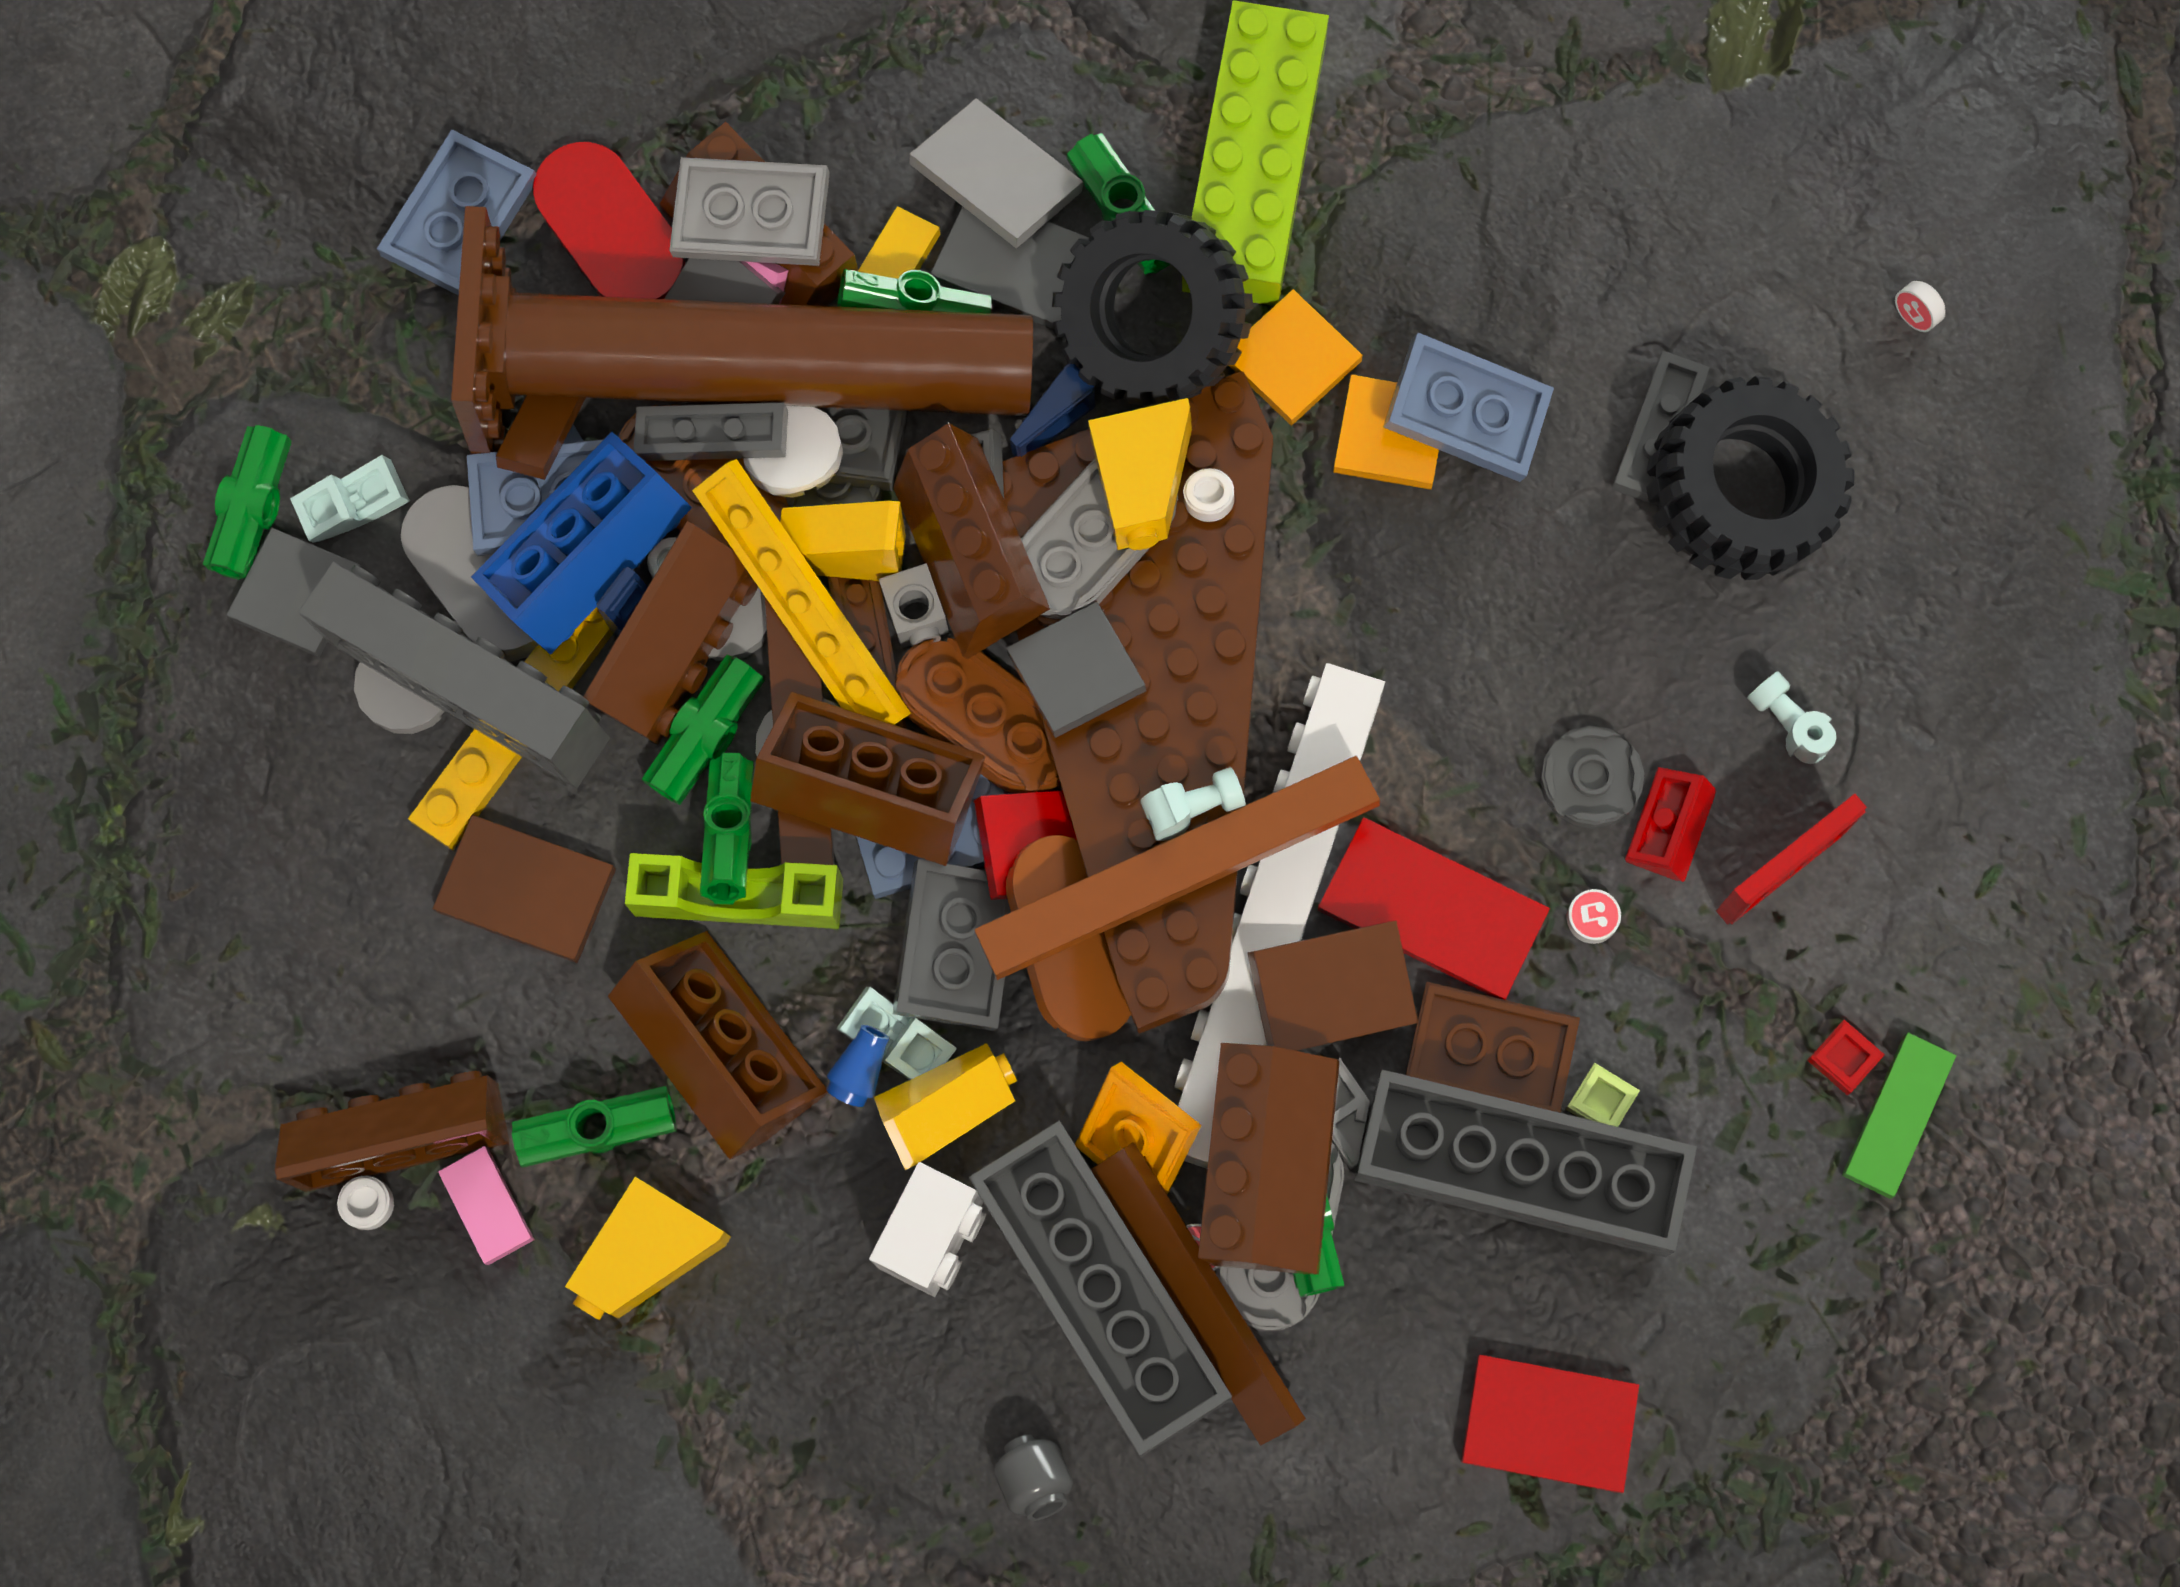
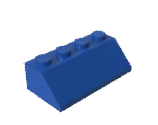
M611 432L471 578L518 627L551 655L562 642L572 636L575 629L597 607L596 604L624 568L626 569V567L632 570L638 567L644 561L646 555L669 532L678 526L681 519L693 507L618 436Z

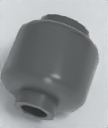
M1023 1435L1007 1443L1004 1447L1006 1454L996 1463L994 1474L1008 1509L1016 1515H1026L1030 1521L1050 1517L1062 1510L1067 1505L1066 1497L1072 1490L1073 1479L1058 1445L1050 1440H1035L1033 1435Z

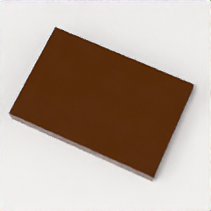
M472 815L432 909L439 914L578 963L616 868L606 862Z
M1397 920L1247 952L1267 1046L1298 1051L1418 1023Z
M1426 982L1405 1075L1560 1113L1580 1018Z

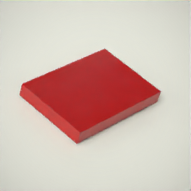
M1853 794L1737 886L1716 912L1727 925L1735 923L1842 838L1866 813L1865 809L1867 806L1856 794Z
M1478 1355L1461 1463L1624 1493L1639 1384Z

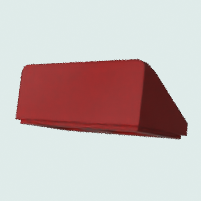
M1658 767L1625 857L1627 863L1672 880L1685 881L1716 794L1715 787L1705 776Z

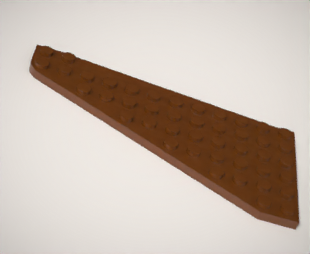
M1244 371L1222 378L1214 386H1206L1201 389V394L1188 399L1192 431L1178 489L1176 514L1170 525L1168 538L1158 541L1157 544L1150 547L1099 604L1144 681L1146 692L1056 738L1041 714L1088 877L1169 841H1157L1155 839L1152 826L1140 803L1141 799L1149 792L1161 788L1162 785L1176 782L1183 785L1185 792L1213 785V774L1232 767L1243 794L1245 792L1273 456V435ZM1089 429L1031 450L1022 457L1016 456L1002 461L1004 501L1020 538L1026 534L1081 472L1095 459ZM1207 468L1224 472L1231 479L1234 486V505L1231 511L1224 518L1213 522H1204L1194 518L1187 511L1184 504L1183 490L1187 479L1193 473ZM1038 616L1016 630L1018 639L1020 641L1062 619ZM1220 804L1191 818L1190 825L1185 833L1231 812H1226ZM1238 871L1104 932L1119 987L1139 1034L1201 1010L1213 1003L1222 993L1230 972Z

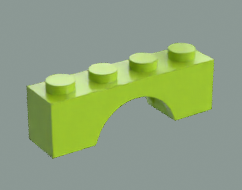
M630 853L625 905L635 917L839 929L844 879L837 865L785 862L780 866L771 868L748 869L746 898L738 899L733 905L714 904L712 900L701 897L702 863L682 856Z

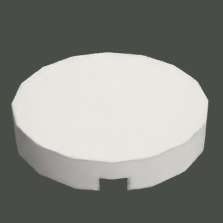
M786 406L788 409L786 457L743 458L745 468L757 487L774 496L793 498L805 495L804 491L811 490L815 486L818 490L826 485L838 471L843 455L838 428L827 413L816 407Z

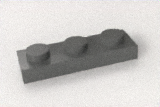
M1662 351L1611 488L1612 490L1650 503L1646 487L1655 480V477L1647 474L1649 458L1657 452L1654 443L1660 432L1669 425V421L1701 394L1710 367Z
M784 403L637 407L633 451L644 461L786 457L788 409Z

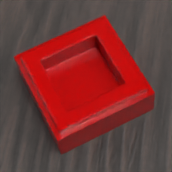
M1844 1019L1807 1061L1842 1092L1849 1095L1885 1054Z

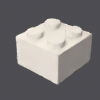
M918 1162L869 1260L878 1269L933 1297H936L940 1287L949 1290L962 1264V1261L958 1260L956 1255L964 1239L973 1242L986 1217V1214L982 1212L983 1208L981 1206L983 1202L977 1190Z

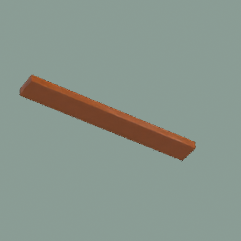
M1356 755L974 929L996 979L999 980L1380 806V798Z

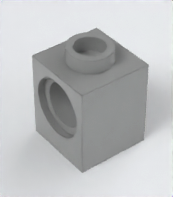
M927 563L879 579L901 648L911 645L913 647L921 641L934 639V642H938L941 639V635L949 633L946 618ZM920 602L929 607L927 613L918 619H909L903 615L904 609L911 603Z

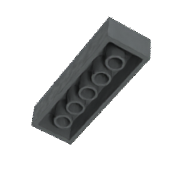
M332 562L298 612L327 642L576 789L579 787L610 740L608 734L599 725L602 717L587 707L589 701L567 686H562L558 692L545 682L547 677L540 671L523 661H520L517 667L503 658L505 653L482 637H478L474 643L461 634L463 629L448 617L436 613L434 618H431L420 610L422 605L403 591L395 589L391 595L379 586L381 582L363 568L354 565L351 571Z
M1381 1070L1375 1088L1354 1181L1667 1257L1676 1251L1697 1146Z
M1060 1120L969 1176L975 1190H977L986 1208L1140 1458L1232 1399V1395Z

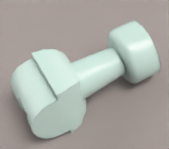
M1777 671L1762 682L1747 699L1758 711L1770 708L1788 732L1786 750L1790 757L1794 754L1796 758L1804 763H1817L1835 745L1836 731L1829 723L1831 718L1825 713L1818 711L1805 713L1785 694L1789 690L1790 684Z
M1232 767L1215 772L1212 776L1213 785L1185 792L1183 785L1176 782L1162 785L1161 788L1146 794L1140 803L1152 826L1155 839L1157 841H1166L1184 834L1190 825L1191 818L1220 804L1226 812L1246 806L1242 788Z

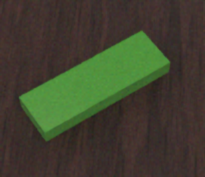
M1906 1033L1903 1036L1841 1176L1889 1199L1895 1197L1957 1055L1911 1033Z

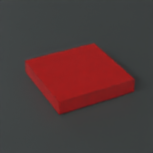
M1063 791L979 796L974 800L991 900L1007 899L1006 879L1009 869L1013 867L1016 856L1025 846L1040 838L1053 835L1066 836L1077 840Z

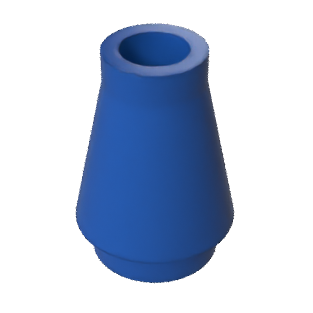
M861 1025L855 1038L828 1072L827 1078L830 1082L826 1088L827 1092L846 1104L864 1107L867 1099L875 1096L885 1048L890 1039L889 1036L877 1028Z

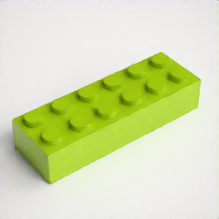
M1233 0L1192 220L1204 222L1215 229V236L1220 240H1227L1235 249L1236 253L1233 259L1236 264L1244 265L1249 279L1243 282L1245 293L1252 294L1253 303L1275 306L1280 301L1325 52L1329 15ZM1182 275V291L1190 293L1188 284Z

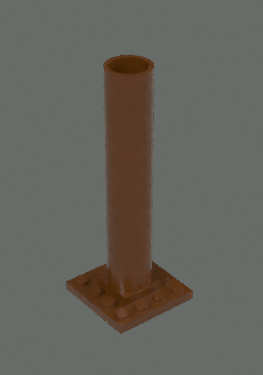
M465 206L451 401L471 455L498 452L507 435V427L502 426L501 409H515V395L729 404L784 403L785 406L1018 416H1028L1033 359L1032 315L517 293L516 288H513L511 284V269L506 268L505 248L500 247L499 227L491 226L486 207Z

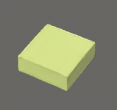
M1594 1063L1566 1110L1579 1118L1618 1127L1640 1090Z

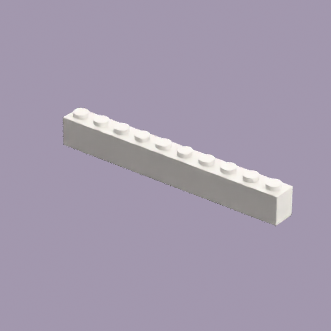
M1326 663L1322 678L1312 676L1303 705L1312 708L1306 725L1298 722L1295 725L1287 751L1296 755L1290 772L1280 770L1273 793L1356 755L1361 760L1382 697L1385 681ZM1339 825L1260 860L1258 867L1249 865L1240 894L1248 896L1243 914L1234 913L1229 977L1222 993L1212 1003L1210 1012L1202 1009L1199 1011L1191 1039L1198 1041L1199 1045L1193 1061L1183 1059L1174 1087L1183 1091L1178 1107L1202 1125L1184 1160L1186 1162L1208 1169L1221 1043L1267 1046L1247 952L1301 941Z

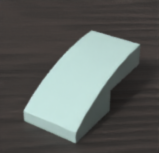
M383 455L341 479L331 474L290 498L305 534L312 543L360 527L409 502V498L391 459Z
M867 986L836 1028L851 1040L855 1038L861 1025L877 1028L887 1034L890 1039L886 1045L882 1062L908 1080L948 1062L957 1049L917 1018L892 1014L894 1004L873 988Z

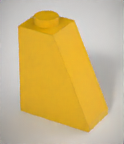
M1188 398L1088 420L1091 443L1117 550L1125 548L1144 550L1154 546L1158 541L1167 539L1192 431Z
M899 501L782 508L780 523L810 567L815 569L816 575L879 581L880 578L902 571L906 534Z
M986 1043L875 1096L874 1100L882 1122L906 1170L1013 1103L1015 1099L1008 1086L1017 1082V1079L1005 1054L994 1057Z
M634 1177L565 1287L578 1295L573 1304L594 1318L600 1320L606 1312L619 1319L724 1248L731 1236L642 1180Z

